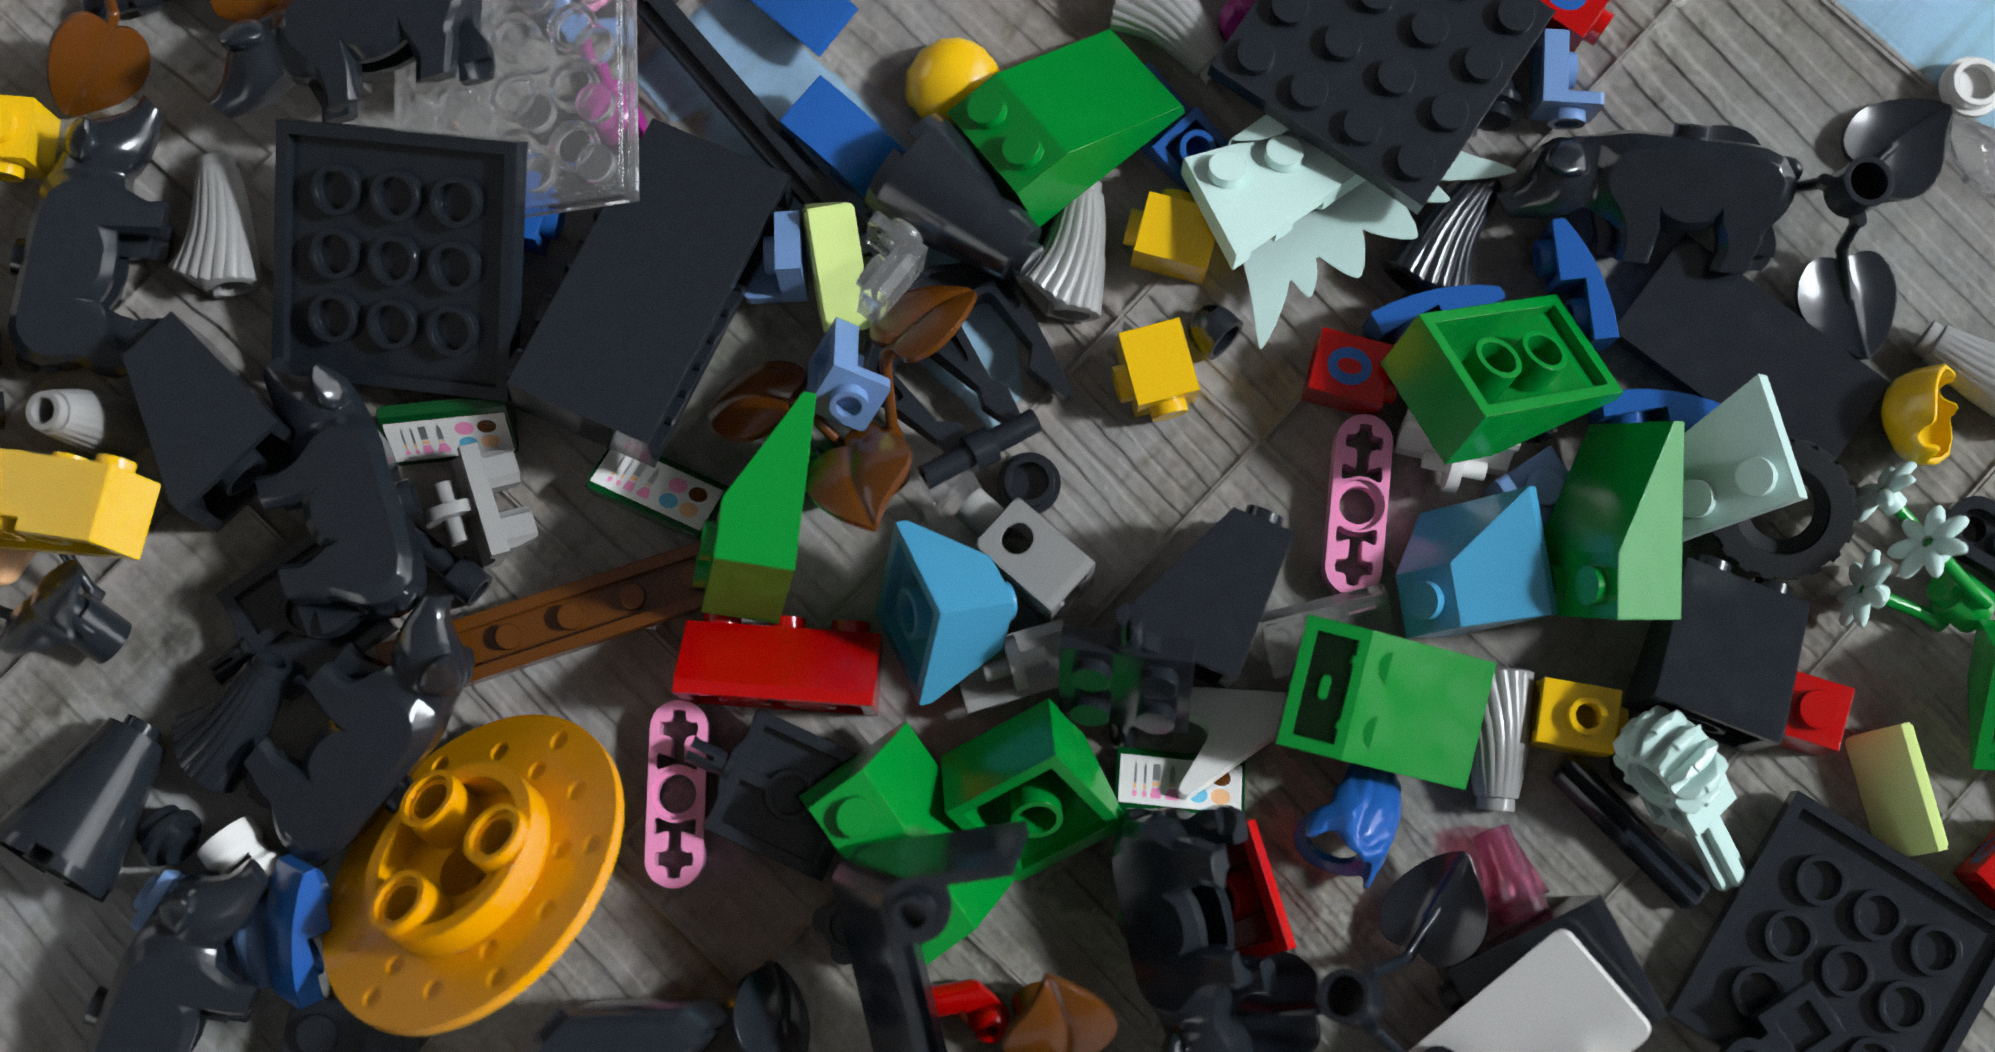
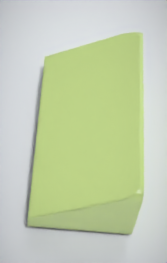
M827 202L803 205L804 208H801L822 330L824 333L827 332L836 317L859 326V330L870 328L873 319L855 209L852 203Z
M1910 722L1848 736L1845 739V747L1871 835L1906 857L1947 850L1948 840L1913 724L1911 725Z

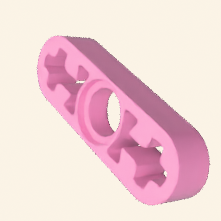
M1359 414L1347 419L1336 432L1332 443L1321 576L1327 589L1335 596L1343 599H1357L1366 595L1378 584L1383 570L1393 436L1383 420L1369 414ZM1361 429L1368 431V440L1372 443H1378L1379 450H1373L1367 456L1364 475L1377 473V482L1364 476L1342 478V470L1352 473L1356 469L1357 450L1353 447H1348L1346 440L1354 439ZM1361 490L1372 498L1375 511L1370 521L1364 524H1354L1343 517L1339 503L1341 496L1345 492ZM1337 532L1349 537L1372 535V544L1362 541L1358 545L1357 563L1360 566L1368 567V575L1360 576L1354 586L1346 584V575L1344 573L1335 571V563H1342L1347 558L1350 539L1337 541Z
M672 700L660 706L652 716L649 728L644 861L647 873L651 879L658 885L671 889L686 888L698 881L705 870L707 860L708 830L703 828L702 825L708 814L710 772L699 767L692 769L679 764L661 768L662 755L675 758V741L672 737L664 735L663 729L665 724L675 723L676 713L685 712L687 721L698 726L696 736L711 744V726L707 715L695 704L683 700ZM694 735L686 737L684 757L687 751H691L710 760L709 755L690 747L695 737ZM674 776L688 777L696 788L694 804L690 809L682 813L669 812L664 808L660 800L661 787L669 778ZM660 819L673 824H685L696 820L695 834L681 831V849L686 853L693 854L692 866L681 868L680 878H670L671 872L669 867L659 865V854L670 852L672 847L671 831H664L658 834V822Z

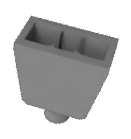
M979 488L962 504L955 514V517L978 537L974 544V549L991 556L1004 582L1007 581L1012 585L1016 597L1044 623L1059 620L1094 581L1096 563L1020 498H1016L1004 509L983 489ZM1015 539L1024 540L1031 546L1026 552L1021 554H1012L1005 549L1007 543Z

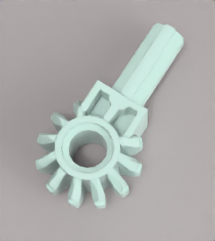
M1656 705L1651 710L1643 712L1638 718H1632L1621 729V735L1613 742L1616 752L1613 760L1615 765L1624 772V782L1632 785L1639 793L1640 799L1643 800L1655 824L1683 832L1687 835L1713 887L1723 892L1732 887H1740L1747 876L1745 873L1746 865L1720 817L1721 813L1736 799V796L1725 774L1729 765L1726 759L1716 751L1718 747L1717 741L1709 739L1702 731L1701 725H1695L1688 721L1683 712L1678 710L1670 712L1667 708Z

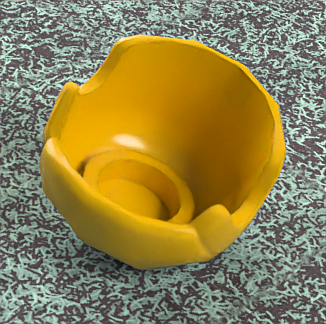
M960 37L941 38L921 49L906 71L905 98L908 106L912 107L922 119L930 114L939 113L952 123L946 112L994 74L1000 72L987 51L975 42Z
M1945 363L1914 369L1895 379L1886 389L1880 414L1882 427L1895 452L1902 459L1914 461L1917 466L1937 465L1950 454L1953 439L1950 418L1957 412L1958 405L1945 399L1940 392V389L1945 384L1953 382L1956 378L1955 371Z

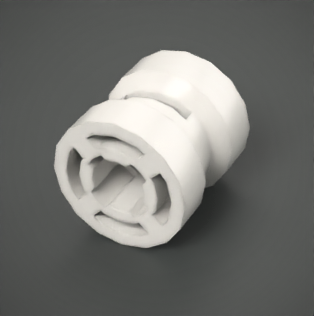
M252 815L241 817L220 830L202 845L197 852V856L208 871H215L220 875L233 874L241 870L251 858L260 864L267 875L268 884L264 892L269 890L276 861L283 855L280 851L270 850L263 842L264 830Z

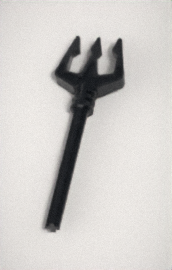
M624 0L767 166L790 175L792 194L802 206L811 203L848 202L797 142L781 129L777 119L673 0ZM855 210L868 291L876 290L870 301L871 305L877 310L875 316L893 298L912 289L937 285L968 287L973 291L975 290L978 295L974 307L982 303L989 304L1030 353L1026 374L1060 400L1068 401L1070 399L1072 389L1013 275L1006 280H1002L965 263L932 265L925 270L916 261L901 263L906 248L898 244L887 247L892 236L891 231L881 226L873 227L868 225ZM962 327L941 349L929 356L930 359L977 394L981 410L999 423H1003L1020 414L1008 387L990 378ZM870 332L862 353L864 356L863 368L880 375L879 354L884 348L873 343ZM896 356L892 363L897 419L944 452L959 446V438L967 434L962 423L935 420L894 374L893 371L901 362ZM970 468V469H969V470H971V471L974 472V473H979V472H980V471L976 472L973 468Z

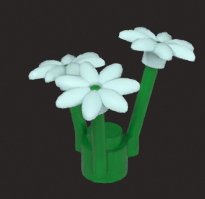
M1907 461L1896 469L1893 466L1886 467L1877 480L1878 484L1868 483L1860 487V497L1855 499V505L1858 507L1857 521L1859 523L1866 520L1877 507L1887 516L1894 515L1901 522L1903 531L1909 539L1898 541L1890 546L1887 554L1892 559L1905 558L1899 570L1900 576L1903 579L1912 577L1925 565L1926 570L1932 576L1926 587V597L1929 599L1930 605L1926 607L1890 593L1889 586L1883 584V582L1891 573L1892 565L1888 563L1879 564L1881 552L1874 549L1864 559L1863 565L1853 562L1849 566L1848 576L1853 585L1842 587L1836 594V599L1841 603H1845L1841 609L1839 623L1845 627L1854 619L1859 627L1864 628L1868 622L1870 607L1881 609L1886 606L1922 620L1936 632H1942L1949 624L1963 633L1975 631L1978 619H1990L1994 613L1995 594L1952 558V556L1963 555L1968 551L1966 543L1954 537L1968 525L1969 519L1966 516L1959 515L1945 521V509L1941 505H1937L1927 514L1924 526L1905 506L1907 499L1900 492L1916 481L1915 477L1911 475L1917 467L1914 461Z

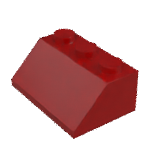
M704 613L703 621L686 620L673 678L672 692L683 701H689L693 704L878 716L884 640L881 633H870V623L865 621L832 620L831 630L806 628V618L781 615L779 624L767 622V626L742 624V618Z

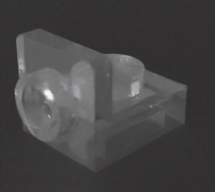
M876 211L868 221L865 241L880 254H877L867 264L856 282V285L861 288L857 312L873 324H879L922 273L928 247L923 244L922 236L912 225L897 217L890 220L881 212Z

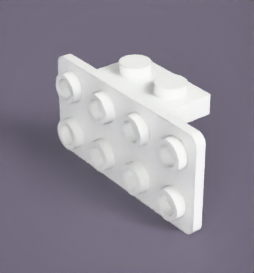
M1557 929L1408 1052H1424L1434 1046H1444L1454 1052H1632L1648 1038L1651 1027L1649 1021L1577 938L1566 929Z

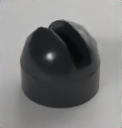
M1218 304L1205 305L1189 318V339L1209 360H1214L1224 353L1235 341L1242 330L1243 321L1229 309Z

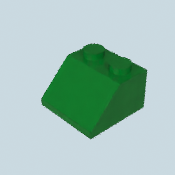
M1049 698L941 755L945 813L960 828L964 830L1027 820L1029 835L1013 874V877L1018 882L1115 834L1124 824V813L1085 735Z

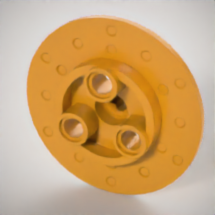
M543 714L519 715L487 723L453 739L428 756L411 776L414 782L403 795L400 809L394 815L384 809L367 831L351 845L331 890L332 903L327 905V911L332 929L323 932L322 949L324 966L335 995L346 1009L364 1023L377 1030L403 1036L432 1035L470 1024L492 1013L528 988L558 959L580 932L602 895L616 860L623 830L624 799L620 776L612 757L604 746L589 732L572 721Z

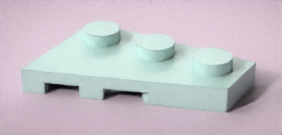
M1291 130L1267 139L1243 141L1185 157L1180 173L1232 270L1249 260L1251 251L1269 239L1275 242L1292 230L1293 223L1312 210H1323L1366 181Z
M1757 374L1684 433L1682 542L1808 499L1767 375Z

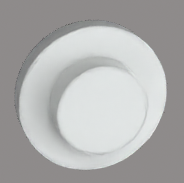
M1963 57L1954 61L1944 70L1939 80V95L1942 102L1952 106L1953 114L1962 118L1975 119L1987 115L1995 108V64L1985 58Z

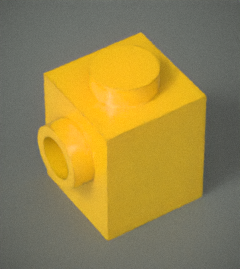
M0 94V181L19 183L23 182L24 178L46 179L55 165L61 120L34 97Z
M1164 189L1162 194L1149 191L1144 210L1132 207L1123 244L1134 247L1131 267L1202 285L1210 262L1215 237L1191 193L1178 189Z
M1180 317L1118 333L1115 350L1120 365L1112 366L1111 374L1119 402L1125 403L1130 401L1135 418L1150 414L1152 422L1166 421L1188 413L1187 404L1196 401L1200 387Z
M1549 677L1535 681L1529 747L1598 759L1614 755L1613 742L1621 735V729L1629 720L1628 709L1620 707L1623 690Z

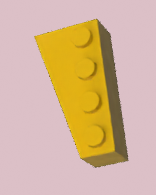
M0 448V549L140 561L161 484L135 474L136 463L114 455L97 454L95 461H90L84 457L60 451H53L51 455L19 449Z

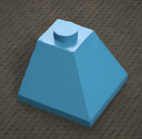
M1527 486L1419 514L1396 572L1406 639L1452 637L1558 614L1536 486Z
M905 520L897 521L894 525L876 616L920 706L933 703L1003 649L1009 623L1016 617L1017 600L1012 585L1007 581L1004 582L991 556Z

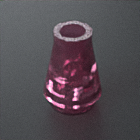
M1509 824L1489 829L1473 837L1478 850L1489 913H1496L1500 926L1524 921L1550 909L1545 894L1550 890L1515 839Z

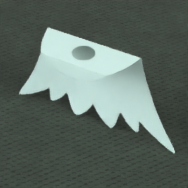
M1266 114L1231 138L1227 146L1243 141L1267 139L1281 135L1290 129ZM1461 151L1442 180L1486 179L1516 172V169ZM1364 181L1323 210L1314 209L1294 222L1292 230L1277 241L1273 242L1269 239L1251 251L1249 260L1243 264L1253 304L1255 330L1259 348L1262 349L1276 326L1287 296L1290 281H1293L1307 298L1313 295L1317 281L1316 258L1324 260L1340 272L1357 279L1362 276L1365 266L1363 230L1393 239H1416L1418 237L1417 227L1408 208L1368 181ZM1437 186L1427 202L1445 203L1450 200V197Z

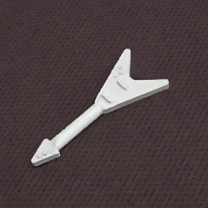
M1193 686L1189 721L1202 727L1206 731L1208 738L1179 786L1178 794L1180 799L1190 800L1274 740L1285 693Z

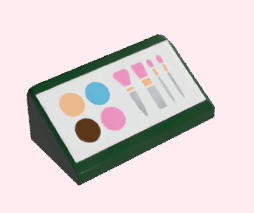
M469 397L380 406V409H376L377 421L381 432L389 443L399 466L451 461L459 457L458 446L475 442L478 443L480 452L512 449L515 454L519 449L516 408L510 402Z
M609 448L590 474L584 486L590 494L695 542L701 540L704 520L716 522L722 497L730 488L663 456H660L655 468Z
M1118 746L1113 793L1123 812L1128 808L1162 809L1173 807L1190 813H1197L1213 805H1231L1242 810L1244 813L1246 760L1193 798L1182 800L1178 794L1179 786L1198 754Z

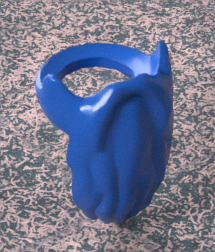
M1355 763L1350 764L1344 778L1335 787L1331 803L1315 808L1297 823L1293 839L1295 847L1302 857L1316 868L1331 874L1346 877L1360 876L1363 878V888H1368L1385 862L1388 851L1396 837L1401 819V784L1396 773ZM1326 831H1333L1338 834L1349 849L1357 854L1349 858H1339L1326 854L1314 846L1310 837Z

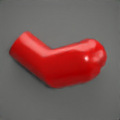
M965 979L931 986L939 1017L955 1014L975 1032L976 1038L987 1044L997 1043L1004 1038L1010 1023L1011 1015L1005 1002L980 981Z

